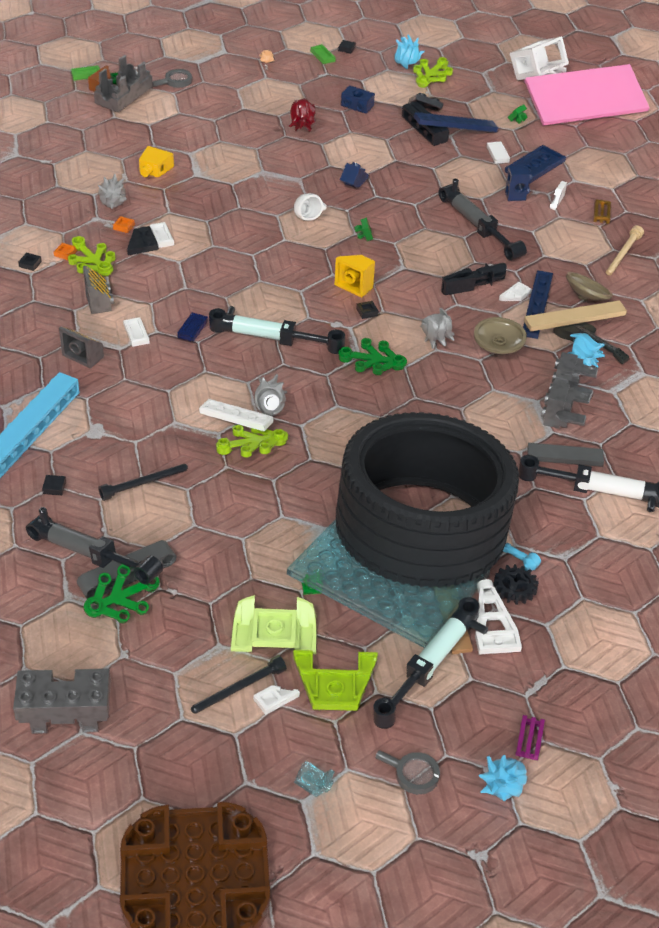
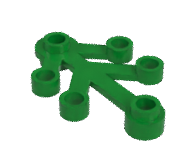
M369 338L361 340V348L366 349L370 354L354 352L350 347H342L339 350V360L341 362L348 363L353 358L368 360L355 363V370L357 372H364L365 369L373 366L372 372L375 375H381L384 371L391 368L397 371L403 370L407 365V359L402 355H396L389 348L387 341H380L378 343V350L384 352L387 356H382L371 345L372 341Z
M122 564L117 569V578L111 595L102 599L105 587L111 582V576L108 573H101L94 597L88 598L84 603V612L92 618L105 615L116 619L121 624L128 622L130 613L125 609L116 611L107 606L116 604L134 610L139 615H144L149 609L148 603L145 601L135 602L127 599V597L143 590L154 592L159 586V578L156 577L154 579V584L144 585L139 582L121 590L125 578L130 573V568ZM125 569L127 574H121L120 570ZM106 577L108 582H102L101 578ZM91 604H97L98 609H92ZM143 605L146 610L141 611L138 606ZM125 614L127 618L121 619L119 615Z

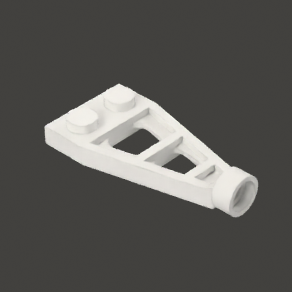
M489 579L479 581L477 583L480 608L477 622L486 626L487 621L500 620L505 630L487 631L484 635L476 631L475 639L478 653L521 652L522 645L518 629L498 595L493 582ZM484 604H496L498 612H485Z

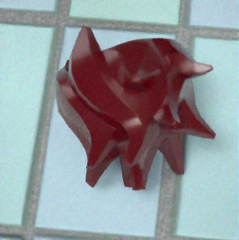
M305 98L298 101L295 100L290 110L292 123L289 127L295 126V131L304 126L310 133V130H312L311 125L316 122L315 104H311Z

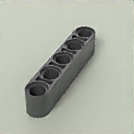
M165 540L155 542L125 555L138 562L143 561L150 555L160 560L163 569L171 566L177 559L176 554ZM111 561L104 568L97 567L78 577L77 585L87 599L94 597L99 575L101 573H108L111 576V582L105 587L103 595L112 592L117 578V569L122 564ZM130 568L129 576L125 578L122 587L137 581L133 568ZM121 569L120 573L127 574V571L125 569ZM102 577L101 581L106 583L108 582V579L106 577Z

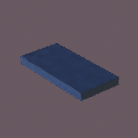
M541 145L505 167V172L508 173L509 166H527L532 174V179L529 181L530 184L564 163L566 157L545 145Z

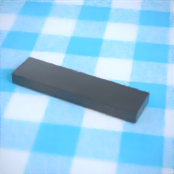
M528 443L527 455H533L541 462L599 467L604 465L603 449Z

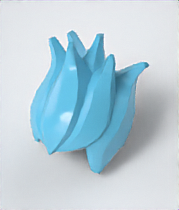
M409 34L407 35L408 40L406 37H401V42L396 40L398 47L394 55L396 63L401 64L406 69H408L409 64L418 62L422 53L425 52L419 51V38L413 42Z
M585 333L570 334L571 337L576 338L573 339L572 352L568 353L578 355V358L584 359V365H593L598 368L599 366L596 363H599L596 358L605 357V354H602L603 351L599 350L605 344L595 342Z
M505 755L501 759L492 762L491 757L487 756L489 771L478 775L486 781L487 785L480 792L497 796L503 801L512 796L519 797L522 793L523 785L527 782V770L524 764L514 758H506Z

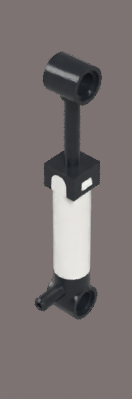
M524 455L520 459L519 478L524 481L530 482L535 480L537 474L575 481L573 491L587 493V490L648 501V512H654L655 506L659 508V482L651 483L591 471V466L580 464L578 465L577 474L540 467L538 458L533 455Z

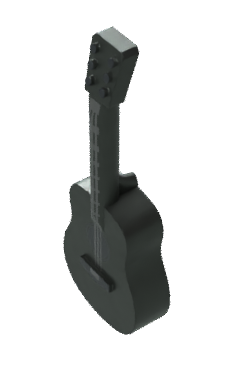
M587 322L555 327L553 329L555 335L574 342L573 339L576 337H571L570 334H588L595 342L605 344L603 348L611 352L621 364L629 360V355L620 348H616L596 336V328Z

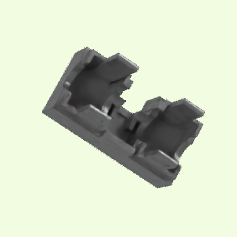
M126 55L119 58L116 86L113 85L112 79H107L106 68L99 72V85L96 86V91H94L95 104L119 112L152 88V75H150L149 70H146L145 62L138 65L137 73L134 65L127 64Z
M562 352L560 359H556L554 369H557V372L553 373V383H550L549 391L545 396L544 404L547 407L544 406L541 417H544L543 425L558 429L560 426L566 428L567 423L584 426L586 416L573 413L571 409L574 401L589 404L593 390L578 386L579 375L596 378L598 368L583 365L584 359L578 358V355Z
M75 669L74 681H54L52 670L18 671L13 706L15 720H19V723H30L32 734L47 733L46 722H49V720H51V724H75V719H77V722H81L82 732H98L97 721H107V718H109L110 670Z

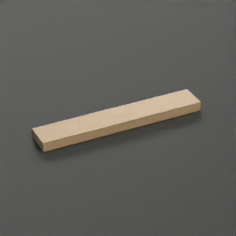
M619 300L525 316L524 322L531 332L625 316L627 310Z

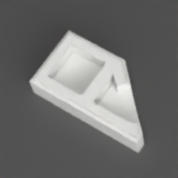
M560 182L556 188L555 197L550 205V209L556 210L565 196L567 182Z
M517 282L499 296V300L522 301L531 294L532 289Z
M271 685L253 695V700L263 713L267 715L298 698L300 692L297 689L291 691Z

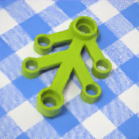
M440 57L437 60V64L431 70L428 66V60L421 59L420 65H414L413 72L417 75V85L425 88L430 82L446 81V77L453 74V68L448 67L447 58ZM422 68L426 73L425 75H423L421 72Z
M76 236L72 238V246H75L77 251H81L86 256H77L75 254L68 256V263L70 265L77 264L78 273H83V266H88L102 276H108L113 272L111 262L116 259L115 252H107L105 243L97 244V250L94 255L86 247L84 237ZM103 253H105V261L100 260Z
M235 425L232 427L233 435L246 439L229 441L227 438H221L216 443V450L218 454L227 455L231 453L232 447L242 446L241 456L250 457L252 452L259 447L261 454H268L275 445L281 446L286 444L288 433L282 429L274 431L266 429L261 431L251 428L252 433L244 431L242 425Z

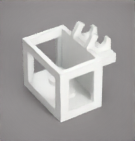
M562 36L540 40L510 53L517 80H523L527 77L565 73L567 69L563 66L569 64ZM558 43L562 60L548 62L545 46Z

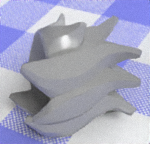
M114 174L112 179L108 180L104 176V182L98 185V195L102 204L113 209L127 200L125 188L122 184L124 178L119 182L117 181L116 174Z
M439 308L440 314L429 315L421 321L420 327L426 335L425 342L429 340L432 349H434L437 339L444 347L447 345L445 337L454 341L453 336L455 334L452 332V319L442 308Z
M278 374L268 382L264 377L262 379L259 378L260 385L255 391L254 402L257 409L263 414L276 416L285 405V394L287 391L282 389L284 382L277 383Z

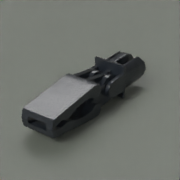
M485 263L484 267H480L476 271L466 268L442 277L441 292L444 295L474 291L477 285L490 284L492 286L493 282L505 279L507 265L505 263H498L488 266Z

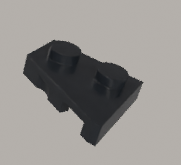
M418 93L409 98L408 103L417 101L424 108L434 111L441 110L444 104L437 98H428L424 93Z
M143 226L133 230L127 247V255L159 250L158 243L150 226Z

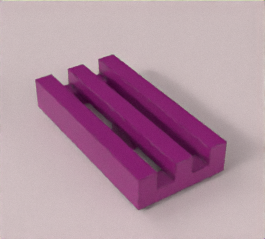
M523 715L515 756L538 761L545 719L537 721L536 717L528 719L527 715ZM530 725L526 751L523 752L521 748L525 726ZM534 727H539L535 752L532 754L530 750Z

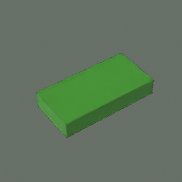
M323 44L310 47V52L322 64L335 62L336 57Z
M98 65L72 68L71 75L74 81L88 79L89 76L100 70Z

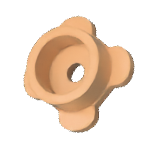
M264 50L261 52L260 61L265 63L274 61L271 51Z

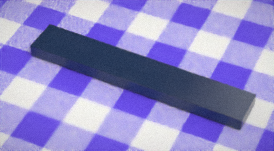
M418 112L414 114V118L419 125L497 132L499 128L493 120Z
M537 270L526 316L545 312L553 273ZM524 322L523 328L526 331L527 337L538 339L540 330L530 332Z

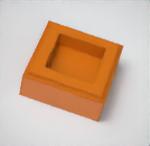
M120 216L113 224V230L129 233L135 225V220Z
M61 243L54 251V256L68 260V256L75 254L77 249L75 246Z

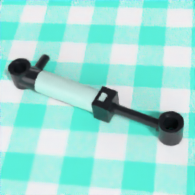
M233 306L228 308L227 313L220 308L209 312V328L215 333L229 331L280 340L281 345L292 346L294 338L326 343L328 351L332 354H339V350L345 347V333L342 330H331L328 333V337L296 331V322L284 320L283 323L233 315L235 312V307Z
M466 597L461 599L458 609L419 655L415 654L407 663L406 677L408 679L391 699L380 698L375 701L373 705V719L377 727L388 729L394 725L395 711L398 703L415 683L423 687L433 678V671L469 628L483 635L487 633L488 627L477 622L480 606L475 598Z

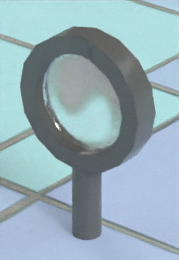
M173 69L166 73L165 79L152 81L153 87L164 84L175 88L186 87L192 83V75L185 69Z
M379 750L377 752L376 759L396 768L397 782L408 793L415 795L426 794L437 786L440 777L439 765L429 755L416 752L407 754L399 760Z

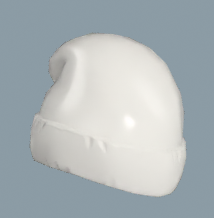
M313 193L300 195L294 203L296 216L304 221L316 219L327 208L321 198Z

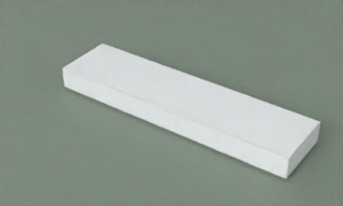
M208 399L199 408L201 414L265 431L273 423V416Z

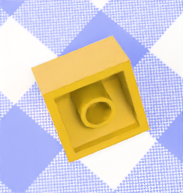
M363 255L338 256L335 264L334 285L362 298L373 289L375 261Z

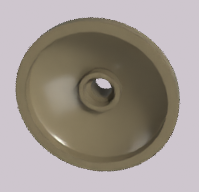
M568 272L566 275L571 288L584 301L588 299L592 301H606L613 296L612 292L606 287L584 275L575 272Z
M503 317L487 318L479 322L474 329V339L477 344L484 350L494 354L516 352L526 343V331L519 323Z

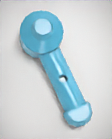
M510 543L505 544L503 552L522 560L525 571L529 569L535 570L541 564V559L536 553L526 554L511 546Z

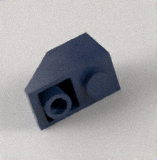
M355 162L352 164L346 163L340 181L358 189L369 178V174L365 172L366 169Z

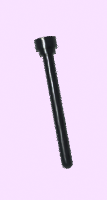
M181 464L114 486L104 484L98 487L99 494L103 501L109 500L115 493L187 471L188 466Z
M280 655L271 658L268 666L194 704L191 707V712L196 714L271 673L273 675L281 674L287 670L284 660Z

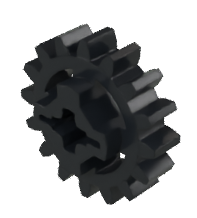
M514 564L513 568L506 565L505 570L499 568V572L495 573L493 585L497 593H500V598H507V603L513 600L515 605H518V601H521L523 604H526L527 599L532 601L533 595L536 596L539 581H536V575H531V569L525 571V566L517 568L516 564Z

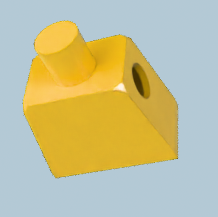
M147 146L139 158L140 174L143 177L148 175L160 177L174 167L173 153Z

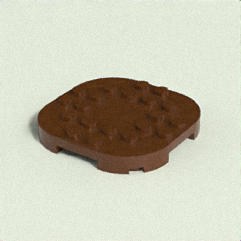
M217 802V807L169 810V805H161L143 812L133 825L130 824L127 827L120 846V906L127 928H259L262 925L270 906L267 835L260 820L247 813L246 808L229 802Z

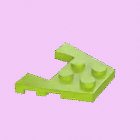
M293 650V659L312 709L358 710L376 665L378 652H358V670L313 669V650Z

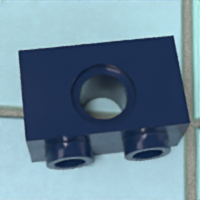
M349 85L341 93V106L365 114L374 107L375 93Z
M527 166L508 167L505 187L508 201H526L527 194L530 191L529 181L532 179V174Z

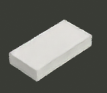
M501 141L487 143L486 147L495 164L510 162V157Z
M165 222L150 224V228L158 243V248L174 245V240Z
M140 317L123 320L132 347L149 344V337Z

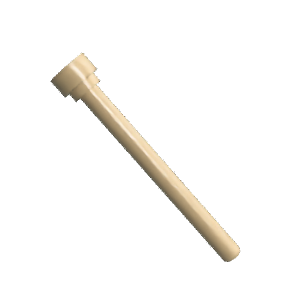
M636 225L630 230L629 239L606 270L607 275H612L634 241L642 237L644 234L642 227Z

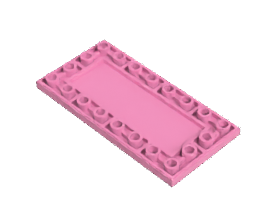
M630 64L525 78V84L542 125L645 112L650 108Z

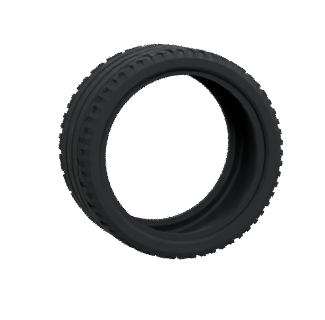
M405 412L402 414L397 413L393 416L380 417L379 420L375 419L372 423H367L366 426H362L360 430H357L349 439L345 448L336 507L338 537L342 545L345 546V550L350 552V556L355 557V560L360 562L363 567H367L371 572H376L379 576H384L385 579H392L394 582L407 583L410 586L419 585V587L428 586V588L437 586L441 588L442 586H456L459 583L464 584L468 580H474L475 577L479 578L497 563L506 544L519 485V472L516 461L513 460L514 457L508 449H505L506 446L500 443V440L495 439V436L488 434L486 430H482L479 426H474V424L467 423L465 420H458L456 417L451 418L448 415L443 416L429 412ZM399 485L427 486L449 492L464 500L471 507L456 511L423 510L402 504L385 495L380 490Z

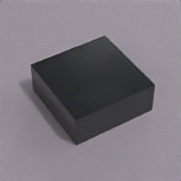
M343 40L338 46V51L351 54L356 48V43Z
M26 252L18 261L20 268L34 271L42 262L41 256Z
M373 300L356 304V309L362 319L378 316V309Z
M46 475L42 487L43 494L62 496L66 484V476Z

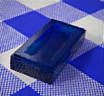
M192 312L177 332V337L194 342L208 322V316Z

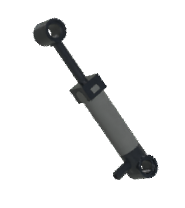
M455 178L452 184L439 188L438 194L441 201L451 204L478 228L477 233L483 238L493 235L505 246L504 254L509 261L526 255L527 249L524 242L521 240L510 242L498 232V220L493 215L487 216L460 192L458 179Z
M45 507L40 508L39 516L26 525L27 534L33 540L39 541L44 539L91 558L92 564L102 568L112 560L133 568L134 576L144 585L149 584L163 571V565L156 557L150 555L143 561L138 562L116 553L114 540L104 536L97 539L56 523L48 516Z

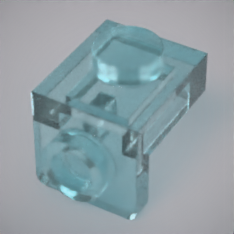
M305 761L301 765L294 783L315 797H318L323 792L327 793L334 782L332 777L335 771L330 769L324 773L308 761Z

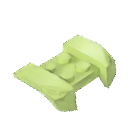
M255 595L238 601L234 613L230 651L252 652V647L295 648V650H313V654H316L317 622L314 605L311 602L297 597V610L255 608Z

